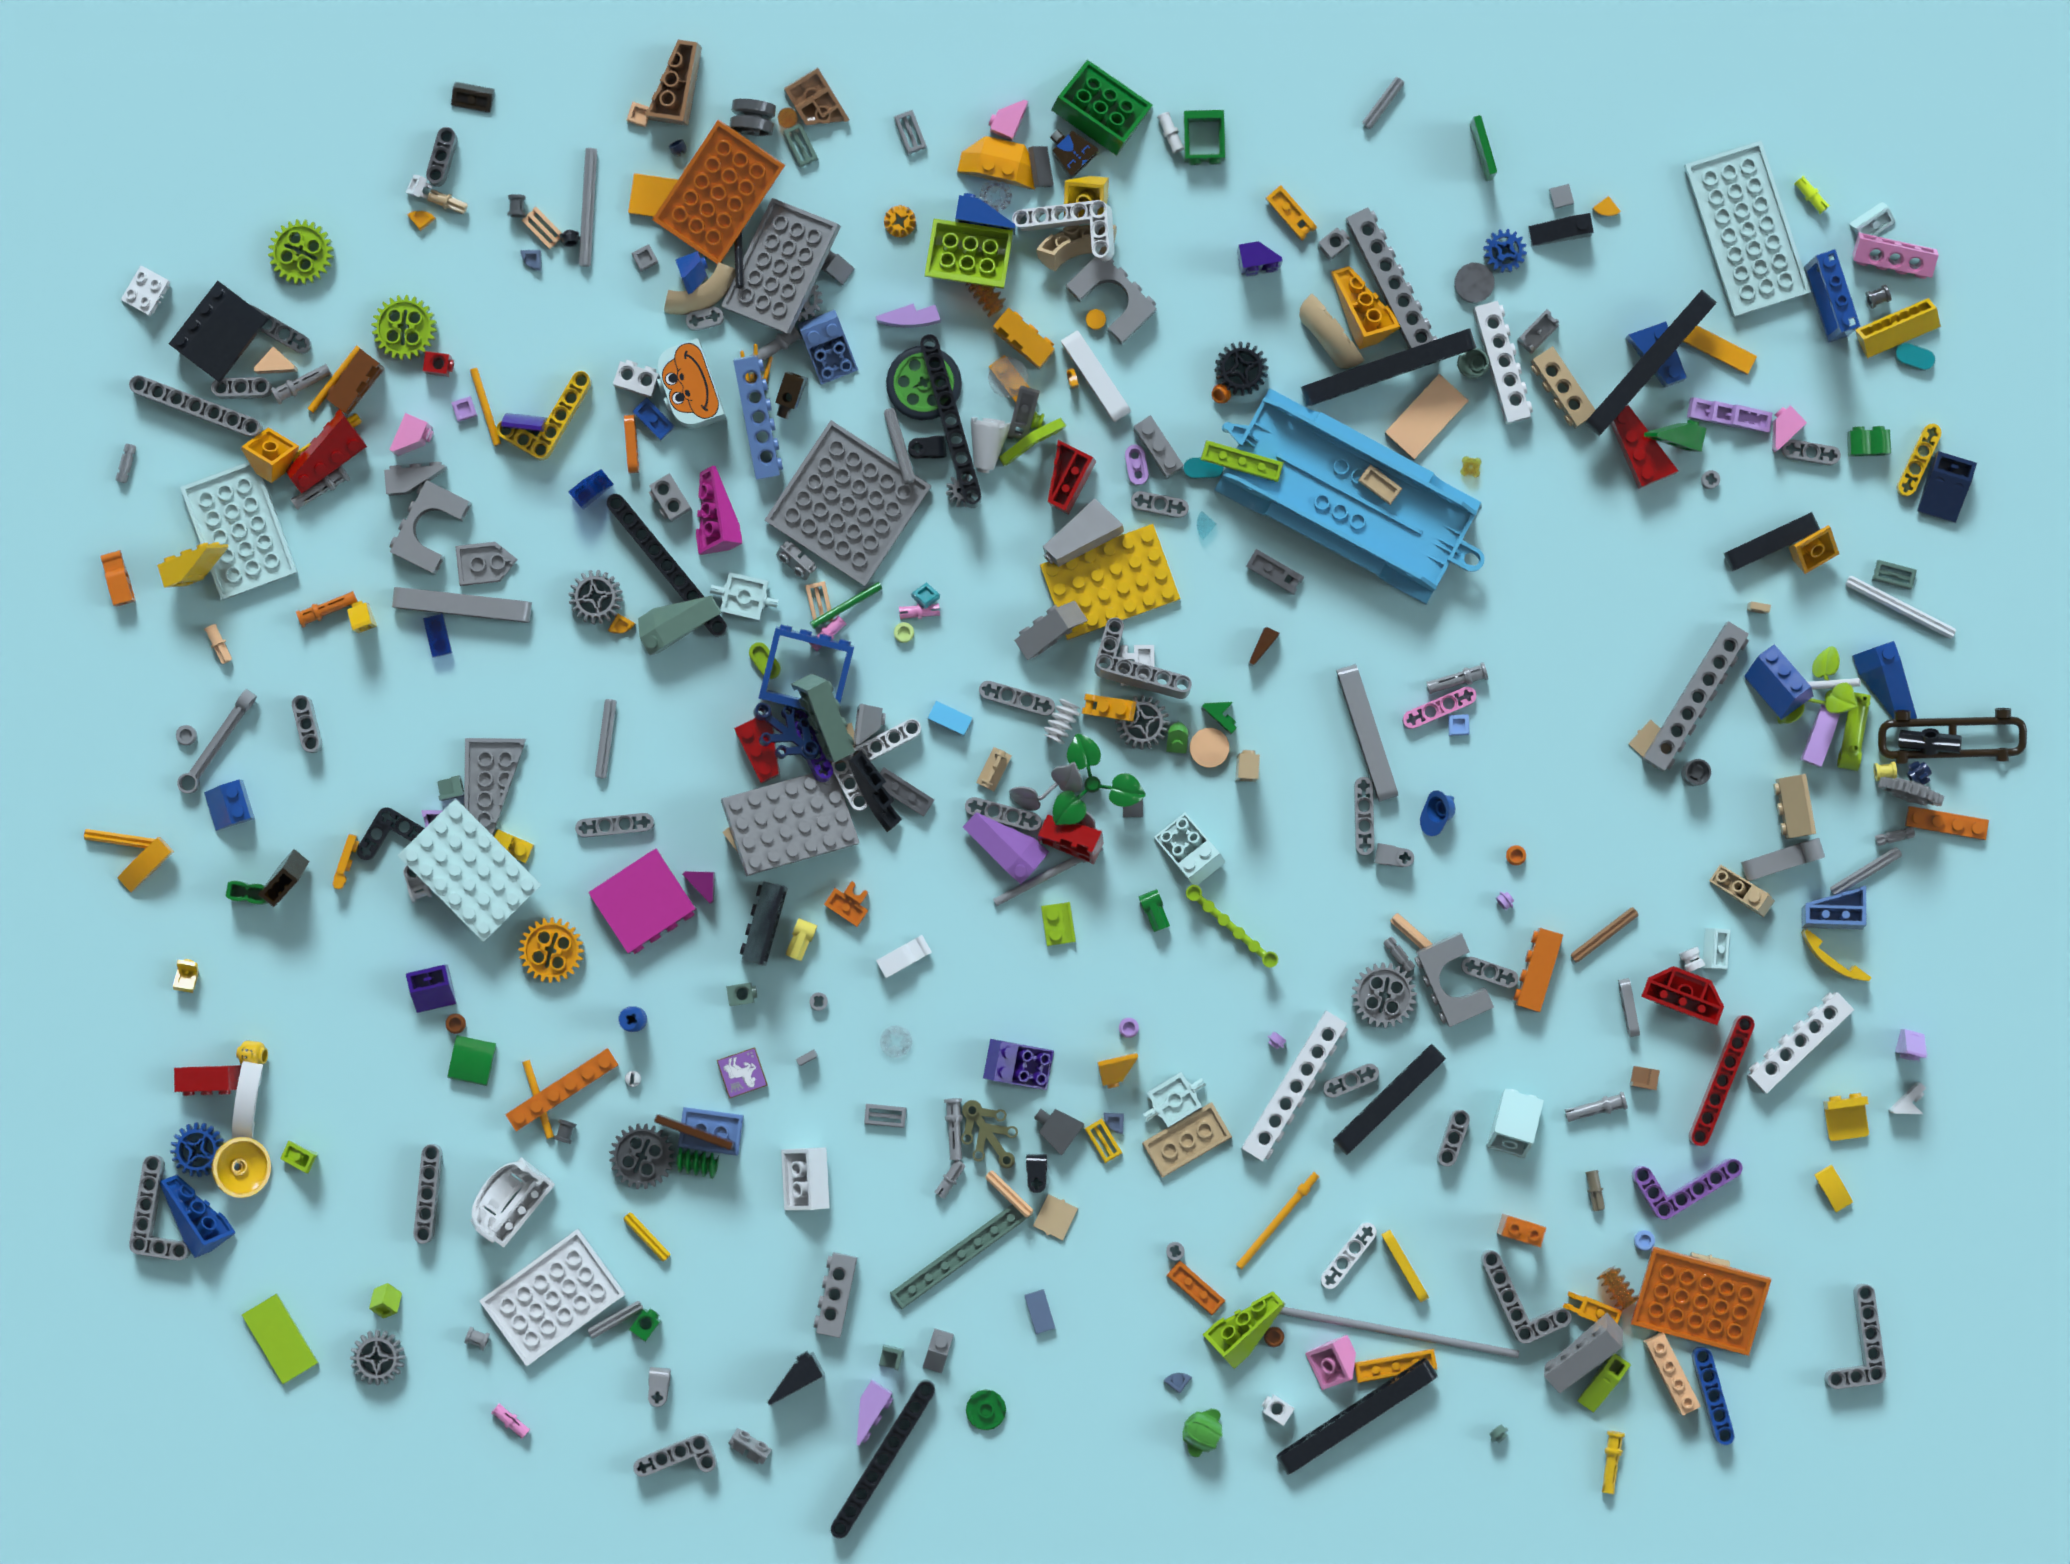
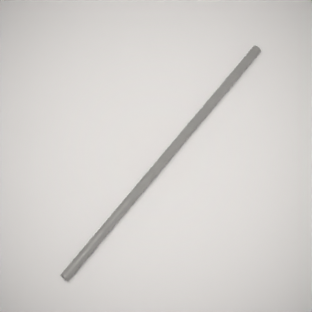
M1283 1307L1279 1313L1501 1356L1519 1357V1350L1289 1307Z

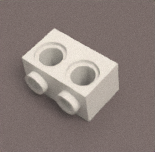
M626 360L625 363L620 361L613 385L617 388L653 399L658 384L657 379L660 378L659 373H656L657 370L645 366V369L637 367L638 363ZM625 371H632L633 376L631 379L624 380L622 378ZM646 376L652 378V383L649 386L641 384L642 379Z

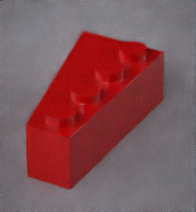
M1627 405L1613 420L1611 426L1636 485L1640 489L1676 474L1678 469L1656 440L1644 437V433L1648 432L1647 428L1631 407Z
M340 409L335 413L336 416L323 427V431L317 438L315 437L310 442V446L286 470L289 478L301 493H304L367 447L362 437Z

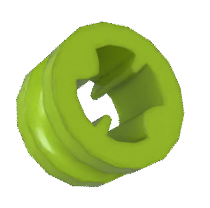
M1035 412L1030 429L1042 427L1045 414L1038 415Z

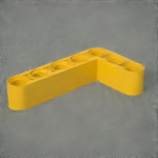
M578 371L572 376L546 420L544 432H539L537 437L526 430L512 428L510 434L502 435V421L496 427L498 435L503 440L538 460L548 459L591 387L592 383L589 375L584 371ZM581 376L586 377V384L578 386L577 379ZM569 394H576L577 399L574 403L566 401ZM565 411L566 418L562 421L557 420V413ZM550 428L556 429V435L553 438L546 436V432ZM523 435L529 437L526 445L519 444V438ZM545 446L546 452L543 455H537V447Z

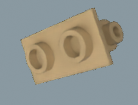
M993 747L976 783L995 791L1012 755Z

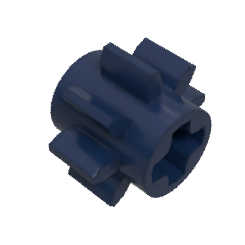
M1915 761L1908 766L1910 771L1906 774L1910 781H1915L1921 785L1931 781L1928 776L1932 772L1925 762L1920 764L1918 761Z

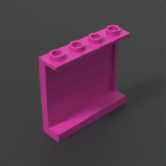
M657 848L588 892L627 953L633 952L634 955L644 949L643 944L650 941L653 943L661 938L660 933L667 930L670 932L678 926L677 922L681 919L686 921L695 915L693 911L697 909Z

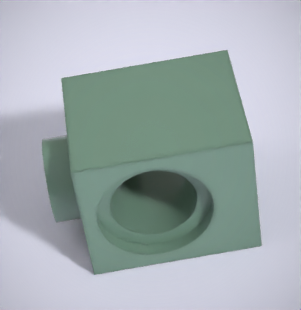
M752 983L726 986L729 1006L755 1003L754 998H757L756 986H752ZM741 988L746 989L748 992V997L745 1000H740L737 997V992Z

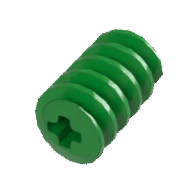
M679 1147L676 1161L679 1173L685 1168L686 1174H690L693 1169L695 1176L701 1171L702 1177H706L709 1172L710 1178H714L718 1168L719 1155L717 1159H714V1153L711 1152L707 1158L706 1151H703L701 1156H698V1150H695L691 1155L690 1148H687L685 1153H683L682 1147Z

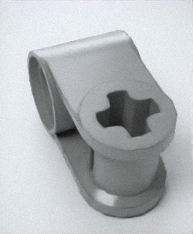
M1381 843L1377 845L1374 863L1408 867L1414 861L1413 852L1408 849ZM1404 852H1407V856L1411 857L1410 861H1406V864H1403V861L1399 859V856L1403 855Z
M650 1367L648 1401L652 1406L660 1407L667 1401L671 1369ZM657 1392H660V1396H663L659 1403H656V1399L652 1397Z

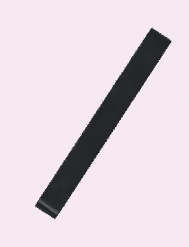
M1701 290L1584 424L1600 436L1717 302L1704 290Z
M1466 329L1301 387L1306 405L1312 406L1468 352L1477 347L1471 329Z
M927 334L922 337L920 343L931 388L963 501L967 507L976 508L981 503L979 483L938 339L932 334ZM931 341L935 344V347L926 349L924 344ZM933 360L939 361L940 366L932 368L929 365L930 362ZM938 379H942L946 384L943 387H937L935 382ZM948 398L951 404L943 406L940 404V401ZM953 417L956 419V423L948 425L945 422L946 419ZM959 436L962 441L959 444H953L951 438ZM959 455H964L967 457V461L965 463H958L956 458ZM969 474L973 479L970 482H964L961 478L963 475ZM970 493H974L978 496V499L971 502L967 499V496Z
M619 494L610 495L607 499L609 510L683 600L688 601L687 596L692 591L698 593V598L704 597L626 500ZM614 499L622 501L620 508L614 509L611 507ZM628 514L634 515V521L631 524L624 523V517ZM639 530L647 531L645 539L639 540L637 538ZM658 545L660 547L657 555L649 553L651 546ZM669 560L672 562L673 566L669 571L662 569L664 561ZM678 576L685 577L684 585L676 586L675 579ZM720 615L704 624L715 637L724 636L728 630L726 622ZM717 622L722 623L724 626L720 633L713 631V625Z
M1427 1358L1419 1360L1282 1450L1276 1456L1277 1460L1287 1474L1295 1472L1433 1381L1438 1374Z
M922 1380L915 1388L831 1525V1533L834 1537L844 1538L852 1528L933 1397L935 1385L932 1381ZM924 1384H928L932 1388L931 1393L928 1395H924L920 1391V1387ZM911 1402H918L921 1405V1409L918 1412L911 1411L909 1408ZM907 1419L910 1422V1427L908 1429H901L899 1421ZM892 1436L899 1439V1445L896 1447H892L888 1443V1439ZM879 1454H886L889 1461L886 1464H881L878 1462L877 1457ZM869 1471L877 1473L878 1479L876 1481H869L867 1479ZM860 1488L867 1491V1496L863 1499L858 1498L856 1495V1491ZM847 1506H854L857 1513L849 1516L846 1514L845 1508ZM842 1523L845 1525L846 1531L837 1533L834 1526Z

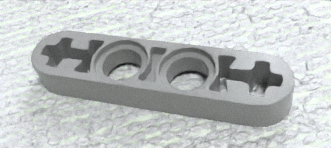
M984 681L979 687L980 695L987 700L1043 716L1051 715L1055 710L1054 701L1045 696L992 681ZM989 684L992 690L997 691V687H1001L998 699L994 698L996 695L994 693H989L988 696L985 695V691L982 688L987 687ZM1004 690L1012 691V700L1004 701L1001 696ZM1025 695L1030 696L1033 700L1032 704L1028 707L1021 704V698ZM1036 698H1040L1038 703L1041 704L1048 701L1052 709L1043 712V708L1037 706V710H1034Z
M1360 777L1354 784L1355 847L1359 854L1369 855L1374 850L1373 784L1369 778ZM1362 780L1369 784V788L1365 789V795L1370 794V798H1358V794L1362 795V789L1358 788V784H1361ZM1362 800L1367 801L1370 805L1369 810L1366 812H1362L1358 808V804ZM1363 820L1368 821L1370 824V829L1367 832H1362L1359 829V823ZM1359 834H1371V838H1366V843L1370 844L1367 852H1363V849L1359 848V845L1363 844V838L1359 839Z
M977 797L969 798L965 803L967 813L972 816L976 812H982L979 809L971 812V808L968 807L969 803L972 804L973 801H977V805L982 807L983 803H987L984 816L999 823L1028 831H1035L1041 826L1040 816L1033 812ZM990 806L999 808V815L997 817H990L988 815V808ZM1010 811H1015L1019 815V819L1014 823L1009 822L1007 819V814ZM1022 813L1026 814V819H1031L1032 816L1036 817L1035 820L1038 821V825H1034L1033 828L1029 827L1027 822H1023V826L1019 825L1022 820Z
M648 813L587 818L579 820L575 830L582 837L644 832L653 828L654 819ZM646 816V819L651 821L647 824V828L639 824L636 825L637 829H633V817H636V821H642L643 817ZM624 818L629 819L631 823L627 830H622L619 826L620 820ZM604 820L609 821L611 825L607 832H602L599 828L600 822ZM592 821H596L597 833H593L594 829H588L586 834L579 830V827L583 826L584 822L588 826H593Z

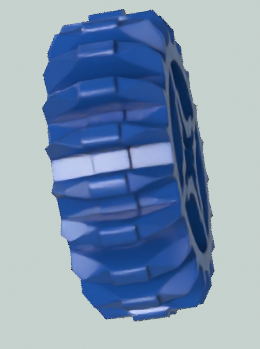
M198 1122L194 1123L193 1128L190 1124H187V1132L181 1128L179 1132L182 1136L174 1135L178 1142H171V1145L176 1146V1149L170 1150V1153H176L177 1157H173L172 1161L179 1160L176 1168L184 1166L183 1174L190 1170L189 1176L193 1177L196 1172L198 1177H202L203 1170L206 1176L210 1175L209 1168L212 1170L213 1158L220 1147L219 1143L224 1141V1138L217 1140L216 1137L220 1135L219 1131L212 1134L213 1126L206 1130V1123H202L201 1128ZM194 1133L204 1134L196 1143L187 1139ZM208 1139L211 1140L213 1145V1155L207 1150ZM183 1144L189 1150L188 1161L183 1155ZM199 1144H201L200 1150L204 1154L197 1153V1155H195L196 1149H194L193 1146L196 1147L199 1146ZM199 1157L209 1160L206 1165L201 1167L193 1165L194 1161Z

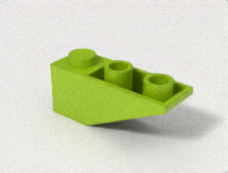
M1614 1353L1603 1362L1577 1401L1594 1413L1619 1383L1631 1364Z

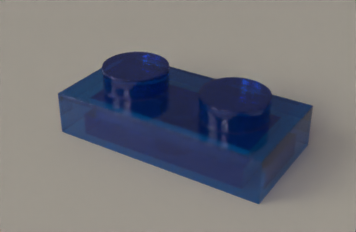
M444 614L423 618L432 657L435 658L453 653Z

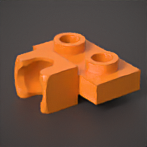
M851 881L844 893L835 888L824 905L858 927L869 911L860 905L869 892L864 890L860 895H855L853 893L855 883Z

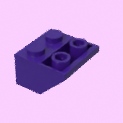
M1256 241L1238 245L1237 254L1241 274H1246L1249 277L1258 275V271L1266 270V273H1272L1281 268L1282 257L1261 242Z
M447 964L406 973L409 992L417 1013L457 1004Z

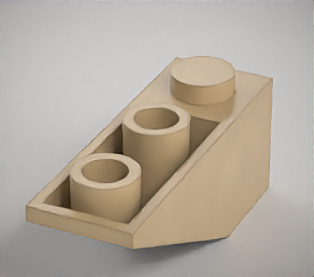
M1721 864L1709 880L1712 884L1762 917L1766 915L1775 902L1770 894Z

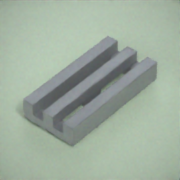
M913 110L894 116L908 155L921 149H926L927 146ZM907 116H911L921 145H917ZM903 118L914 146L913 148L909 146L899 119Z
M866 1104L864 1124L904 1128L906 1107ZM870 1108L902 1111V1115L875 1113L869 1111ZM869 1116L901 1119V1123L869 1120Z

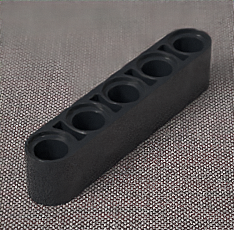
M1811 512L1725 552L1724 556L1733 572L1806 538L1820 530V527Z

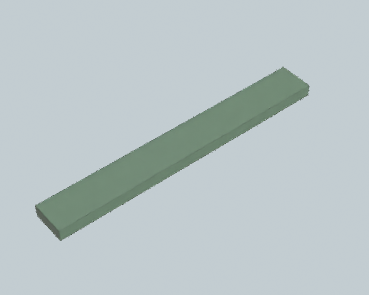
M1010 1205L898 1286L890 1294L899 1307L903 1309L1027 1218L1013 1205Z

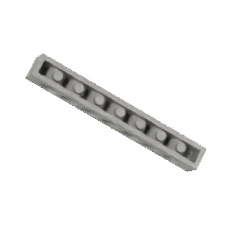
M1367 207L1347 217L1345 222L1386 304L1393 311L1400 325L1399 330L1408 348L1411 349L1436 340L1437 337L1432 336L1430 332L1432 328L1428 319H1424L1421 311H1423L1421 304L1418 300L1415 301L1412 293H1414L1412 286L1409 282L1406 283L1403 278L1405 273L1400 264L1397 265L1394 260L1396 255L1391 246L1388 247L1385 242L1387 237L1382 228L1379 229L1376 224L1378 219L1375 212H1370ZM1365 226L1370 227L1373 234L1369 236L1364 235L1362 228ZM1378 244L1382 251L1377 254L1373 253L1371 246ZM1387 262L1390 265V270H1381L1380 264ZM1396 280L1399 283V288H1390L1389 281ZM1398 299H1407L1408 306H1399ZM1407 317H1416L1417 324H1408ZM1419 333L1425 335L1426 342H1417L1415 336Z
M1729 621L1724 624L1642 759L1662 772L1666 768L1670 770L1675 762L1674 755L1677 751L1680 753L1686 744L1684 742L1687 734L1691 736L1697 726L1694 724L1698 717L1701 719L1707 710L1705 707L1708 700L1712 701L1718 692L1715 690L1719 683L1723 684L1728 674L1725 672L1729 666L1733 667L1739 658L1736 656L1740 649L1744 650L1749 640L1746 638L1749 633ZM1726 641H1730L1733 644L1731 652L1724 649ZM1715 658L1722 660L1723 666L1721 669L1714 667L1713 661ZM1705 675H1709L1712 678L1711 686H1706L1703 683ZM1694 692L1701 694L1702 700L1700 703L1693 701L1692 695ZM1684 709L1691 712L1690 720H1685L1682 717ZM1673 726L1680 728L1681 735L1679 737L1672 735L1671 729ZM1663 743L1670 746L1669 754L1662 753L1661 745Z

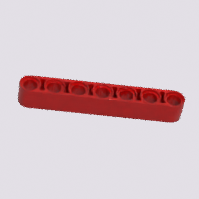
M1738 1016L1733 1022L1689 1132V1140L1694 1145L1704 1146L1711 1137L1755 1026L1754 1020L1750 1016ZM1742 1019H1746L1749 1022L1746 1030L1740 1028L1739 1023ZM1736 1037L1741 1040V1046L1738 1049L1732 1046V1040ZM1731 1056L1734 1064L1728 1068L1724 1061L1726 1057ZM1720 1075L1726 1077V1083L1723 1086H1719L1717 1083V1078ZM1712 1094H1717L1719 1097L1716 1105H1712L1709 1101ZM1706 1112L1711 1115V1121L1707 1124L1702 1121V1115ZM1701 1131L1704 1134V1139L1698 1143L1695 1141L1694 1135L1696 1132Z

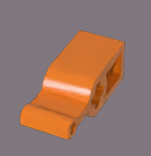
M121 551L101 555L113 605L118 607L135 602L136 599Z

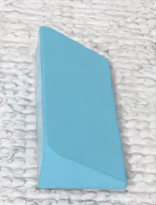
M936 701L927 719L964 736L972 717Z

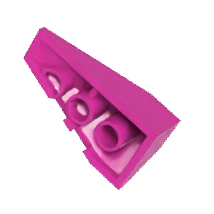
M711 466L700 472L698 497L701 499V510H697V517H700V528L696 529L699 555L728 551L742 544L740 524L716 466Z

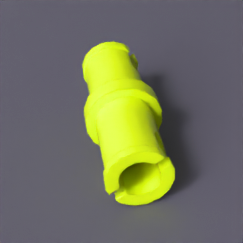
M1802 176L1801 179L1794 183L1805 196V200L1807 202L1810 201L1819 214L1829 208L1830 205L1818 193L1819 190L1815 189L1805 176Z

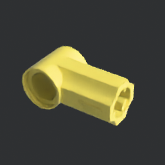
M798 918L792 933V940L785 955L802 961L818 925Z

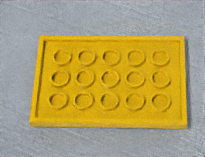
M1153 524L1117 536L1059 567L1054 562L1052 564L1049 562L1040 564L1054 605L1060 607L1075 601L1088 620L1084 624L1075 626L1070 634H1065L1067 640L1105 627L1110 618L1125 620L1180 600Z

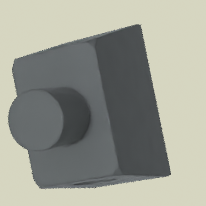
M1040 1109L1034 1117L1043 1125L1039 1133L1061 1155L1084 1126L1083 1122L1057 1109L1051 1115Z

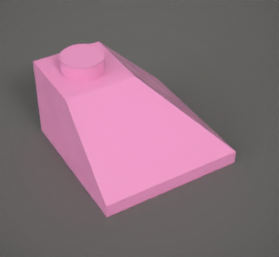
M1348 1335L1329 1341L1305 1353L1322 1390L1353 1379L1356 1352Z

